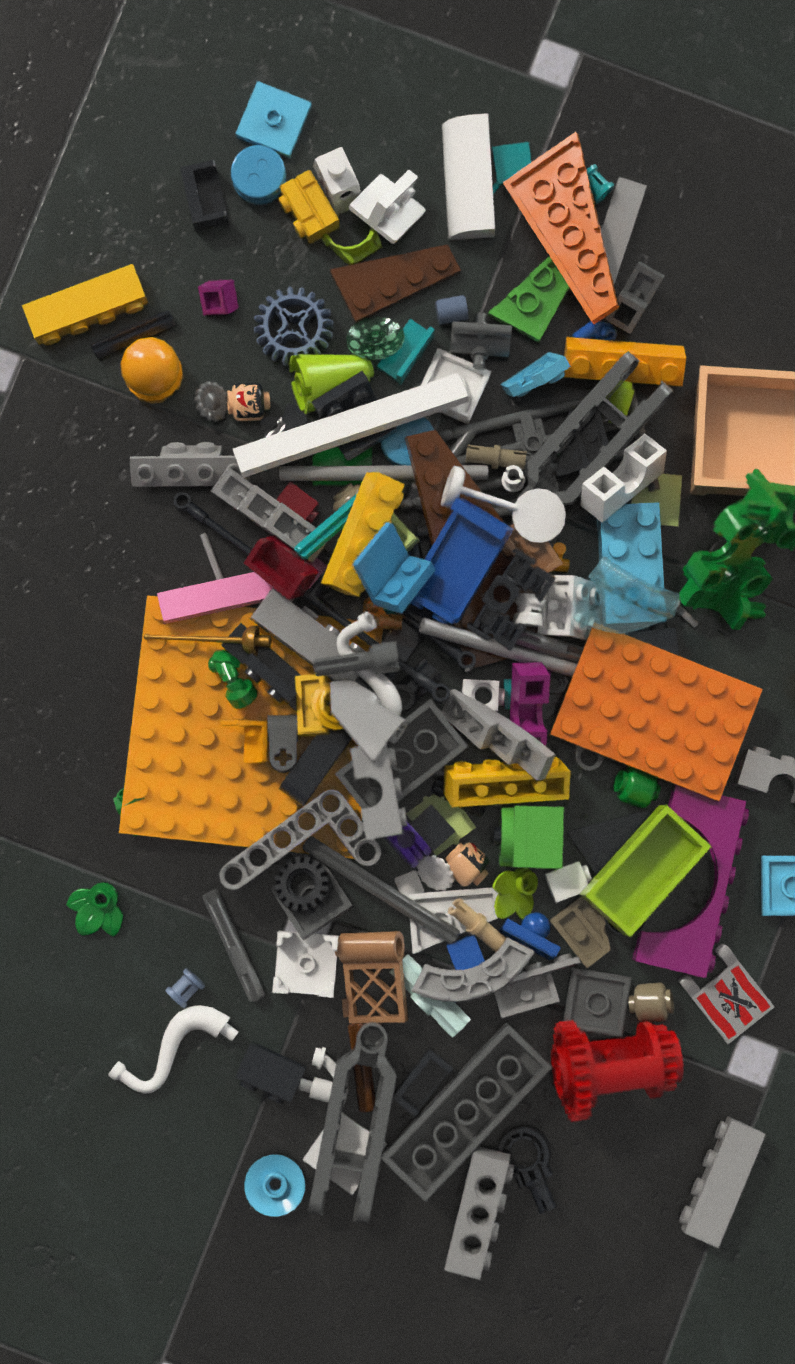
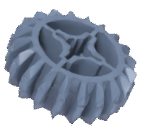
M288 287V295L283 296L281 290L276 291L277 300L267 296L266 301L269 307L261 304L259 311L264 315H255L254 318L255 322L261 324L254 327V333L261 335L256 339L257 344L265 345L262 350L265 355L273 352L271 357L273 362H277L282 356L283 366H288L289 359L293 355H321L318 347L328 349L329 345L324 339H332L333 333L327 330L333 327V320L326 319L331 315L330 309H322L325 305L323 299L314 302L316 297L314 292L304 297L305 290L302 287L298 290V295H294L293 288ZM299 306L307 310L302 309L298 313H291L286 307ZM277 315L282 323V327L277 331L278 335L272 338L270 335V324L273 317ZM315 316L318 322V329L311 340L305 331V327L310 323L309 319ZM288 322H294V325L297 322L300 333L298 331L293 332V329L290 332ZM294 340L299 342L302 347L287 348L280 344L283 343L285 345L287 342Z

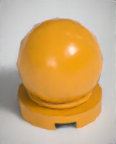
M154 337L138 339L123 354L120 364L121 375L130 392L139 400L148 403H160L166 401L176 390H179L183 379L182 365L173 347L164 340Z

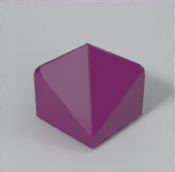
M234 280L208 281L198 286L203 315L230 314L238 309Z

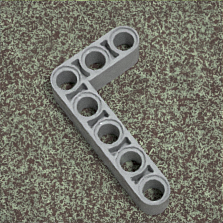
M327 790L225 864L220 871V880L229 889L242 887L327 823L358 864L364 866L375 864L380 858L381 848L375 839L366 840L364 824L339 791ZM327 795H333L339 801V807L335 812H328L323 807L322 802ZM303 813H310L315 819L314 827L310 830H303L298 824L299 816ZM346 819L353 820L357 825L356 833L351 837L342 834L340 829L341 823ZM278 831H286L291 837V842L286 848H279L274 843V835ZM365 843L371 844L375 851L373 858L369 861L362 860L358 854L360 846ZM254 849H262L266 853V862L261 866H254L249 861L250 852ZM230 867H237L242 872V879L237 884H229L224 878L225 871Z

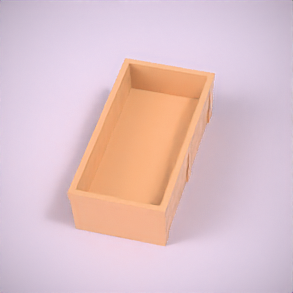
M700 366L699 378L696 384L690 494L706 495L710 493L746 496L751 488L746 483L747 479L745 476L747 473H752L754 469H759L769 482L795 486V372Z

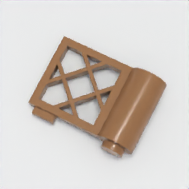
M400 931L342 933L339 936L338 949L335 955L343 963L347 998L342 999L343 1017H349V1023L408 1021L402 962L405 943ZM394 968L395 982L391 987L378 977L383 969ZM361 969L370 977L363 988L354 981L353 970ZM373 981L386 992L378 1003L366 992ZM389 996L398 1003L399 1014L390 1015L381 1006ZM360 997L373 1007L368 1015H357L356 1002Z

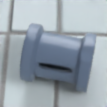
M188 968L184 969V975L172 987L168 986L165 989L169 996L183 1008L188 1005L187 1001L198 989L202 990L205 987V984Z

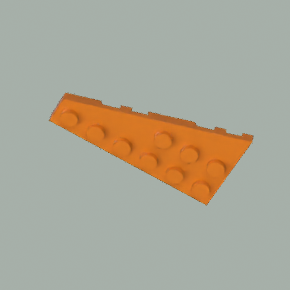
M575 132L504 181L503 184L584 311L595 325L617 310L619 305L579 135Z

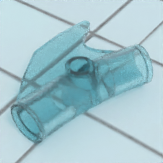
M604 556L588 576L595 585L599 595V607L592 612L576 614L573 619L575 622L597 630L625 634L647 628L666 619L673 620L680 594L651 584L629 573ZM628 591H634L636 598L629 597Z

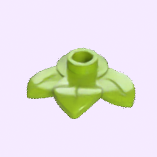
M520 867L514 872L506 870L495 879L493 889L498 895L495 899L494 907L496 916L499 919L507 918L516 912L518 917L523 920L526 915L531 913L534 905L532 894L538 887V878L529 868Z

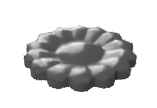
M210 381L200 384L199 389L195 391L196 397L194 398L196 410L200 412V416L205 417L207 421L213 420L214 422L224 419L225 414L228 413L227 393L224 387L219 386L217 382L212 383Z

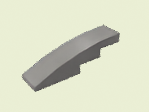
M227 467L210 491L265 531L276 536L293 550L298 543L316 529V527L293 510L278 502L258 486L253 485L230 467ZM326 543L312 554L308 560L314 562Z
M455 689L450 690V698L445 703L441 713L451 724L480 750L489 747L508 765L518 763L537 781L546 778L556 754L508 718Z

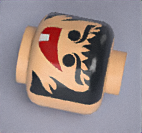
M237 383L233 385L232 391H227L228 414H233L236 421L261 420L264 417V410H270L269 392H264L260 383Z
M460 842L445 858L450 865V870L454 873V879L462 886L466 887L472 882L477 886L489 874L485 870L489 864L488 857L473 843L463 845Z

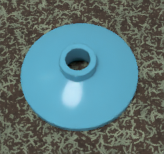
M282 1155L264 1156L257 1160L248 1170L244 1183L245 1194L251 1206L259 1213L272 1217L283 1216L293 1211L301 1202L305 1192V1178L300 1167L292 1159ZM272 1179L280 1180L281 1187L279 1189H273L270 1186Z

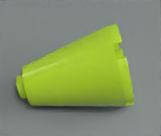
M297 354L289 359V372L295 371V381L291 382L297 404L300 410H304V414L315 411L312 401L359 372L363 371L369 383L370 377L374 376L372 362L366 360L364 355Z

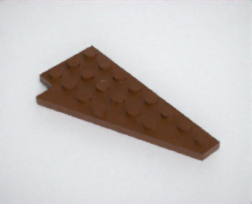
M436 430L405 437L432 546L453 511L450 508L441 506L444 488L453 466L461 467L465 472L463 487L481 492ZM463 494L459 495V498H465L503 522L490 503ZM501 550L459 622L452 624L453 627L472 632L467 628V624L469 622L474 623L485 605V602L482 601L483 597L497 574H504L514 557L513 554L507 557L504 551ZM497 586L494 590V597L499 602H506L510 598V591L506 586ZM522 587L521 591L519 592V593L536 594L535 592L531 591L530 589H527V591H524V590H523L524 587ZM515 601L504 615H509L511 622H513V617L518 607ZM527 626L525 630L538 634V627ZM457 644V647L463 652L470 651L475 655V667L508 659ZM465 657L461 662L463 665L468 666L472 663V660Z

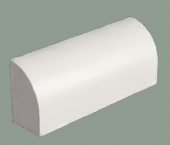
M488 114L465 115L449 119L442 125L449 240L495 237Z

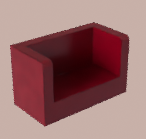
M274 535L259 539L244 561L246 566L288 600L303 596L319 573L317 569L306 560L301 559L296 552Z

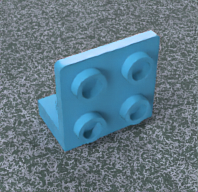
M389 522L383 525L353 562V567L373 604L398 613H402L436 571L432 562L408 554L393 523Z

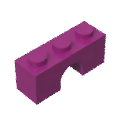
M542 662L513 663L510 720L546 746L547 730L543 723L542 707L544 703H549L550 674Z

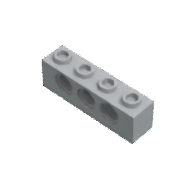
M477 1146L473 1151L444 1270L479 1280L482 1270H489L492 1253L487 1250L490 1241L496 1242L500 1224L495 1223L497 1212L503 1213L507 1195L502 1193L504 1182L510 1184L514 1165L509 1164L510 1154ZM484 1178H490L496 1183V1186L492 1189H484L479 1182ZM477 1207H482L487 1210L489 1215L485 1218H477L472 1211ZM468 1237H477L481 1244L478 1247H470L466 1244L465 1240Z

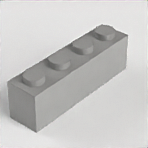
M273 588L249 618L313 667L315 659L340 656L336 642L341 632L329 624L325 628L316 621L319 616L306 606L301 610L292 603L294 599L288 600ZM353 642L350 644V648L354 653L366 652ZM353 671L326 676L332 681L348 678L355 681L359 675Z
M727 1116L725 1122L721 1121L715 1132V1138L718 1139L713 1150H708L703 1161V1166L706 1169L702 1178L697 1177L691 1190V1194L694 1195L690 1207L687 1205L684 1207L679 1219V1223H682L681 1229L685 1234L719 1248L762 1145L765 1133Z

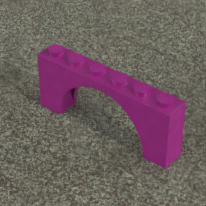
M672 785L668 806L711 846L709 852L714 868L713 886L704 907L686 924L664 932H639L632 960L706 978L707 972L712 973L716 956L712 955L714 943H719L721 938L722 926L718 924L721 913L725 914L728 908L729 897L725 896L727 885H732L734 881L736 867H732L734 855H739L741 850L742 838L738 836L741 826H745L747 823L749 809L745 808L746 801L721 796L720 801L717 802L680 786Z

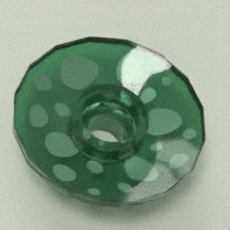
M382 317L366 318L355 323L348 330L346 336L348 349L354 355L369 360L384 359L396 354L403 346L405 340L403 328L397 322Z

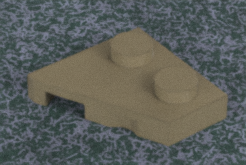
M582 896L578 897L549 920L575 955L579 957L585 968L590 967L610 951L604 917Z

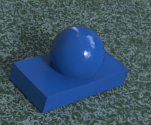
M532 912L526 915L521 925L507 918L499 930L503 936L533 950L534 953L549 961L557 956L561 948L546 940L551 927L548 918L542 913Z

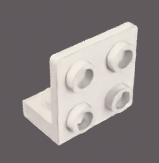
M553 575L556 577V580L545 596V606L541 609V615L544 618L543 627H538V634L573 637L587 641L593 623L600 624L598 615L599 605L602 603L601 585L575 575Z

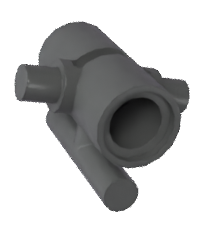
M477 313L475 323L452 322L450 353L470 354L473 359V368L476 370H483L485 368V360L488 359V356L509 357L512 325L488 324V315L486 313Z

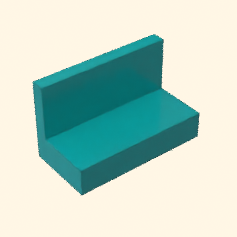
M410 319L377 365V369L401 385L434 339L435 329L430 326L426 330Z

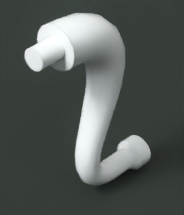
M363 613L356 622L345 627L338 635L336 645L340 655L354 653L349 646V641L352 637L363 631L369 632L376 628V621L371 613ZM372 669L354 671L373 689L383 707L401 717V696L393 683L384 674H376V672H372Z
M202 1005L187 1007L173 1017L164 1032L157 1068L151 1080L142 1081L128 1072L125 1065L120 1061L115 1064L108 1076L113 1080H120L137 1092L144 1094L153 1093L160 1089L167 1080L179 1044L189 1032L202 1030L215 1038L221 1033L227 1039L233 1041L239 1031L227 1023L230 1019L229 1016L212 1007Z

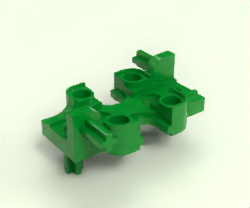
M754 469L752 473L746 474V483L751 489L744 499L739 501L738 504H733L724 509L714 523L715 528L713 530L717 535L724 536L727 543L715 552H694L687 565L682 569L688 581L677 596L685 607H692L693 609L706 608L718 611L734 630H740L748 618L763 619L766 616V613L763 611L766 605L760 602H750L748 598L761 594L773 578L763 567L766 564L765 561L759 557H751L752 552L764 542L776 544L779 548L789 549L790 551L795 549V523L793 522L795 486L769 482L759 469Z

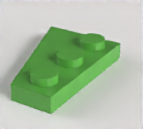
M549 256L517 288L515 287L504 300L488 312V316L504 325H512V329L539 343L569 286Z

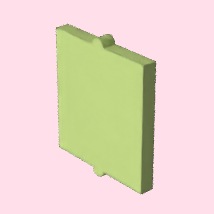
M661 474L658 477L660 489L649 492L648 486L631 499V504L659 502L660 524L678 527L682 475Z
M433 794L430 797L425 796L423 802L406 814L411 821H414L424 810L432 805L455 830L436 850H432L437 856L451 845H458L459 840L474 830L476 826L463 809L452 807L449 802L444 800V796L440 798Z

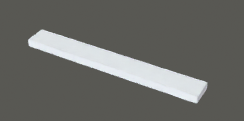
M457 373L233 448V452L244 478L467 403L469 398Z

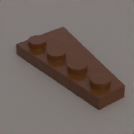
M448 244L330 269V273L356 324L461 272Z

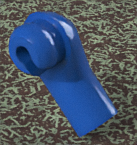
M590 321L572 334V337L614 341L617 337V330L610 323L599 321L594 325Z

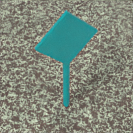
M529 142L492 147L497 181L492 186L493 195L504 181L532 163Z

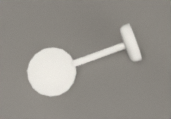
M453 466L444 488L441 506L451 508L455 499L459 498L460 494L512 510V520L515 529L521 537L530 542H546L552 540L561 532L565 524L566 512L563 502L553 492L546 489H533L526 491L517 499L516 503H512L463 487L465 472L461 467Z

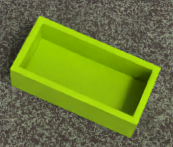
M659 805L579 895L622 935L631 937L711 846L668 805Z

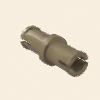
M468 444L465 463L492 465V469H498V466L509 467L515 465L525 470L527 451L501 449V445H494L493 448Z

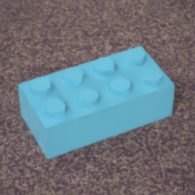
M659 502L625 504L603 523L597 519L600 585L602 590V623L605 627L661 624L666 622Z

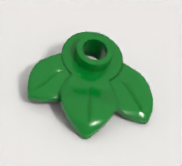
M100 882L91 889L80 888L69 897L66 905L78 912L75 925L80 935H90L101 927L107 934L114 937L121 928L123 914L116 905L118 893L111 884ZM98 894L105 895L107 902H100Z

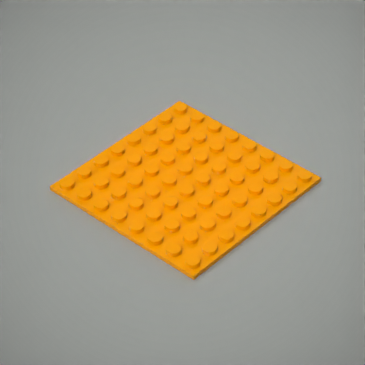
M147 595L119 833L250 847L304 807L279 790L280 785L289 772L280 773L273 769L269 758V742L267 746V762L244 763V727L221 725V721H267L268 715H297V712L284 700L280 704L267 693L270 688L262 681L257 684L244 673L247 668L242 663L240 668H237L238 677L251 680L258 690L256 699L248 706L241 709L233 708L226 698V691L228 690L226 688V681L223 682L218 673H213L208 668L209 659L215 651H227L221 646L222 643L144 639L145 634L228 637L240 623L247 628L258 626L249 619L257 608L239 607L164 624L158 597ZM319 616L316 620L325 628L329 624L339 632L345 628L332 617ZM347 619V620L350 621L351 623H354V622L357 621V620H353V619ZM376 622V628L369 632H363L378 643H382L384 623ZM258 626L260 635H270ZM271 636V646L269 648L300 675L315 674L312 665ZM358 636L352 637L349 641V646L353 642L365 651H369V648H372ZM327 677V683L333 682ZM331 702L328 704L329 715L331 714ZM298 735L297 761L315 736L300 737ZM353 739L305 805L327 790H336L344 796L362 821V808L335 775V773L352 761L350 748L359 747ZM280 751V756L275 757V760L280 762V766H286V762L292 760V757L287 756L286 751ZM327 795L323 799L322 804L326 811L335 812L338 809L339 801L335 796ZM135 798H137V799L145 798V799H142V800H139V801H136V802H134V803H131V804L126 805L127 803H129L130 801L134 800ZM303 813L299 816L298 824L303 830H310L314 827L315 819L310 813ZM351 819L344 820L340 826L342 834L347 837L353 836L357 830L356 823ZM328 823L311 835V837L316 838L345 858L354 859ZM278 831L274 835V843L279 848H286L291 842V837L286 831ZM307 839L289 852L309 854L303 850V845Z

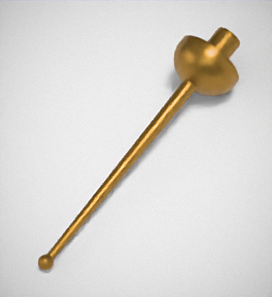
M258 626L248 627L242 637L144 635L145 640L166 639L242 644L244 651L248 655L252 653L254 656H257L259 647L271 646V636L260 635Z

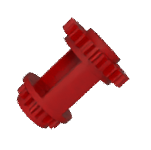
M573 1020L558 1022L556 1027H554L555 1034L553 1035V1040L555 1044H553L551 1050L553 1081L557 1095L562 1099V1106L565 1107V1114H568V1119L571 1122L588 1120L589 1116H591L590 1109L595 1107L597 1095L644 1088L647 1095L651 1099L661 1098L663 1092L673 1091L677 1087L676 1083L682 1081L683 1058L681 1047L675 1032L672 1030L667 1031L666 1025L653 1026L649 1021L640 1022L637 1025L635 1036L589 1042L585 1032L580 1031V1028L577 1027L576 1022H573Z

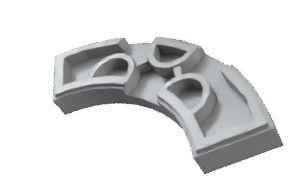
M507 937L504 944L492 957L473 968L444 970L425 964L411 991L429 999L445 1002H461L482 998L496 992L511 982L528 964L534 951Z

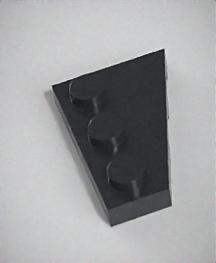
M657 807L568 831L567 834L593 873L597 875Z

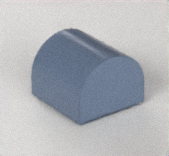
M463 295L440 299L435 303L439 325L469 319L466 298Z

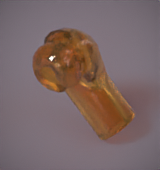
M370 597L365 599L362 608L363 613L369 612L373 615L376 621V628L402 630L403 615L387 614L382 607L374 605Z

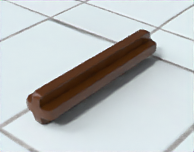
M351 1023L348 1025L351 1050L355 1048L358 1031L365 1023ZM357 1064L353 1067L358 1108L363 1113L372 1112L375 1104L372 1069L369 1066Z

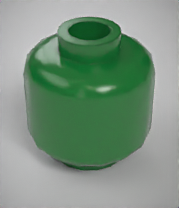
M629 766L625 770H620L614 781V792L617 793L618 799L623 803L638 808H645L652 801H656L661 787L657 784V777Z

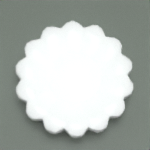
M428 855L419 861L417 874L428 887L436 891H445L447 888L452 887V883L455 880L453 877L454 873L450 870V865L445 863L442 858Z

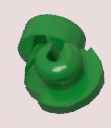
M218 650L209 659L208 668L211 672L218 673L223 682L226 681V688L228 689L226 691V698L235 709L244 708L256 699L258 690L251 680L238 677L237 668H240V661L229 652Z

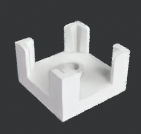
M279 930L277 934L278 948L272 993L288 994L290 992L333 998L337 966L335 952L338 949L339 935L314 933L303 941L298 932Z

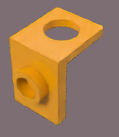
M221 721L222 726L244 727V763L267 762V721Z

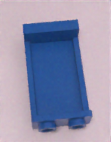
M456 498L450 509L453 511L424 559L432 562L436 571L410 602L417 608L423 609V607L431 610L434 612L432 615L434 619L447 625L449 622L454 624L460 621L514 530L465 498Z

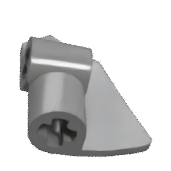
M349 678L330 682L332 715L356 742L367 758L374 763L388 741L394 744L401 738L406 729L407 720L383 707L380 699L373 692Z

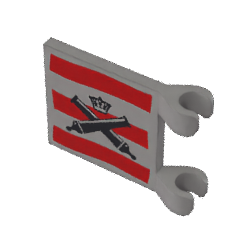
M720 944L715 949V952L727 968L702 988H699L691 976L686 973L678 978V983L692 998L724 1041L730 1044L772 1010L774 1005L738 961L731 949L724 944Z

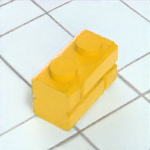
M311 170L305 171L295 179H291L280 186L282 196L278 200L285 213L287 214L291 211L296 219L293 222V226L300 238L306 237L309 243H313L322 238L325 233L329 234L340 227L338 216Z

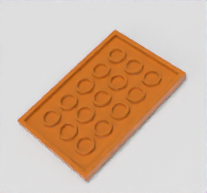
M594 622L549 735L718 802L726 786L763 689Z

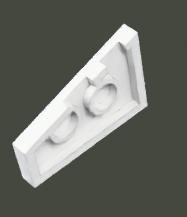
M493 887L408 894V898L457 928L460 934L466 932V927L448 913L450 906L456 909L452 903L458 898H461L476 913L486 916L487 922L498 918L494 907L498 893L495 892ZM410 919L412 954L445 941Z

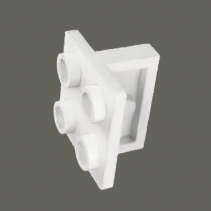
M410 170L395 184L380 174L349 206L350 211L392 244H395L413 226L426 209L412 198L416 191L412 187L418 176Z

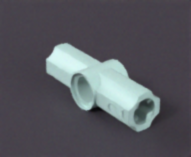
M407 954L402 959L405 989L411 994L410 997L428 1016L431 1015L448 1034L454 1037L466 1026L471 1018L455 1002L433 1000L413 993L411 990L422 971V967L413 957ZM392 968L390 973L395 977L394 968Z

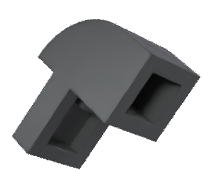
M639 261L625 287L617 297L619 308L606 316L605 320L631 334L665 276Z

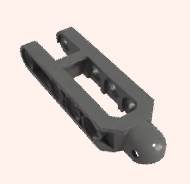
M626 352L527 462L529 485L521 492L518 498L526 491L538 488L546 489L556 494L564 506L574 505L581 497L582 484L602 467L607 468L664 405L674 390L661 381L656 391L646 401L643 400L629 417H626L608 401L640 363V360L632 353ZM598 411L601 412L620 430L606 446L603 445L599 449L600 452L585 469L582 468L580 470L578 478L566 491H557L545 480L544 471Z
M368 1022L364 1024L358 1031L355 1048L336 1061L308 1213L323 1216L332 1167L361 1172L353 1222L364 1224L369 1222L397 1076L396 1070L385 1055L387 1033L385 1028L379 1023ZM357 1064L375 1067L380 1073L365 1155L335 1150L350 1070Z

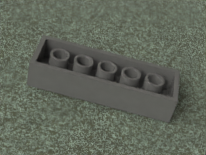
M505 1022L382 1152L381 1159L426 1201L544 1077L552 1066Z

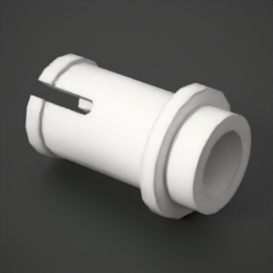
M511 465L506 468V472L502 476V485L509 492L520 491L524 487L525 476L521 468ZM511 476H515V477H517L518 479L515 480V481H512V480H510L509 478H510Z

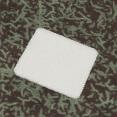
M415 870L395 878L399 892L407 897L411 893L424 892Z

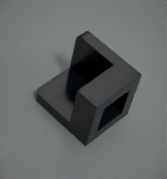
M432 805L410 823L431 850H436L455 832Z

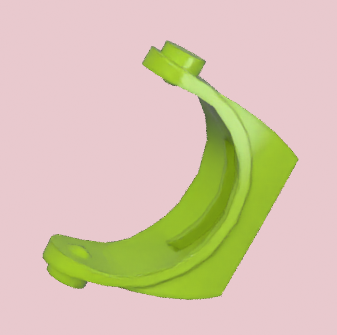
M372 227L367 238L354 246L337 245L327 233L322 238L325 246H330L348 265L357 264L382 248L379 235Z

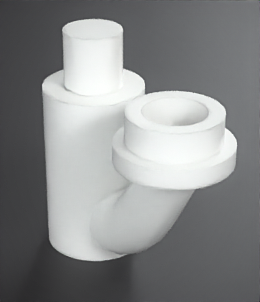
M316 1047L311 1065L317 1066L319 1070L321 1065H323L331 1076L334 1077L336 1063L325 1054V1047H322V1049ZM314 1077L313 1081L301 1078L298 1090L310 1093L309 1098L329 1103L332 1081ZM347 1085V1091H346V1098H347V1094H348V1090H349V1086H348V1085Z

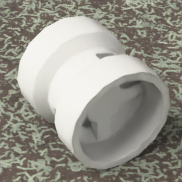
M519 593L515 599L518 607L513 617V623L518 625L520 622L529 627H543L544 618L541 615V609L545 606L546 597L542 602H539L535 597L536 594Z

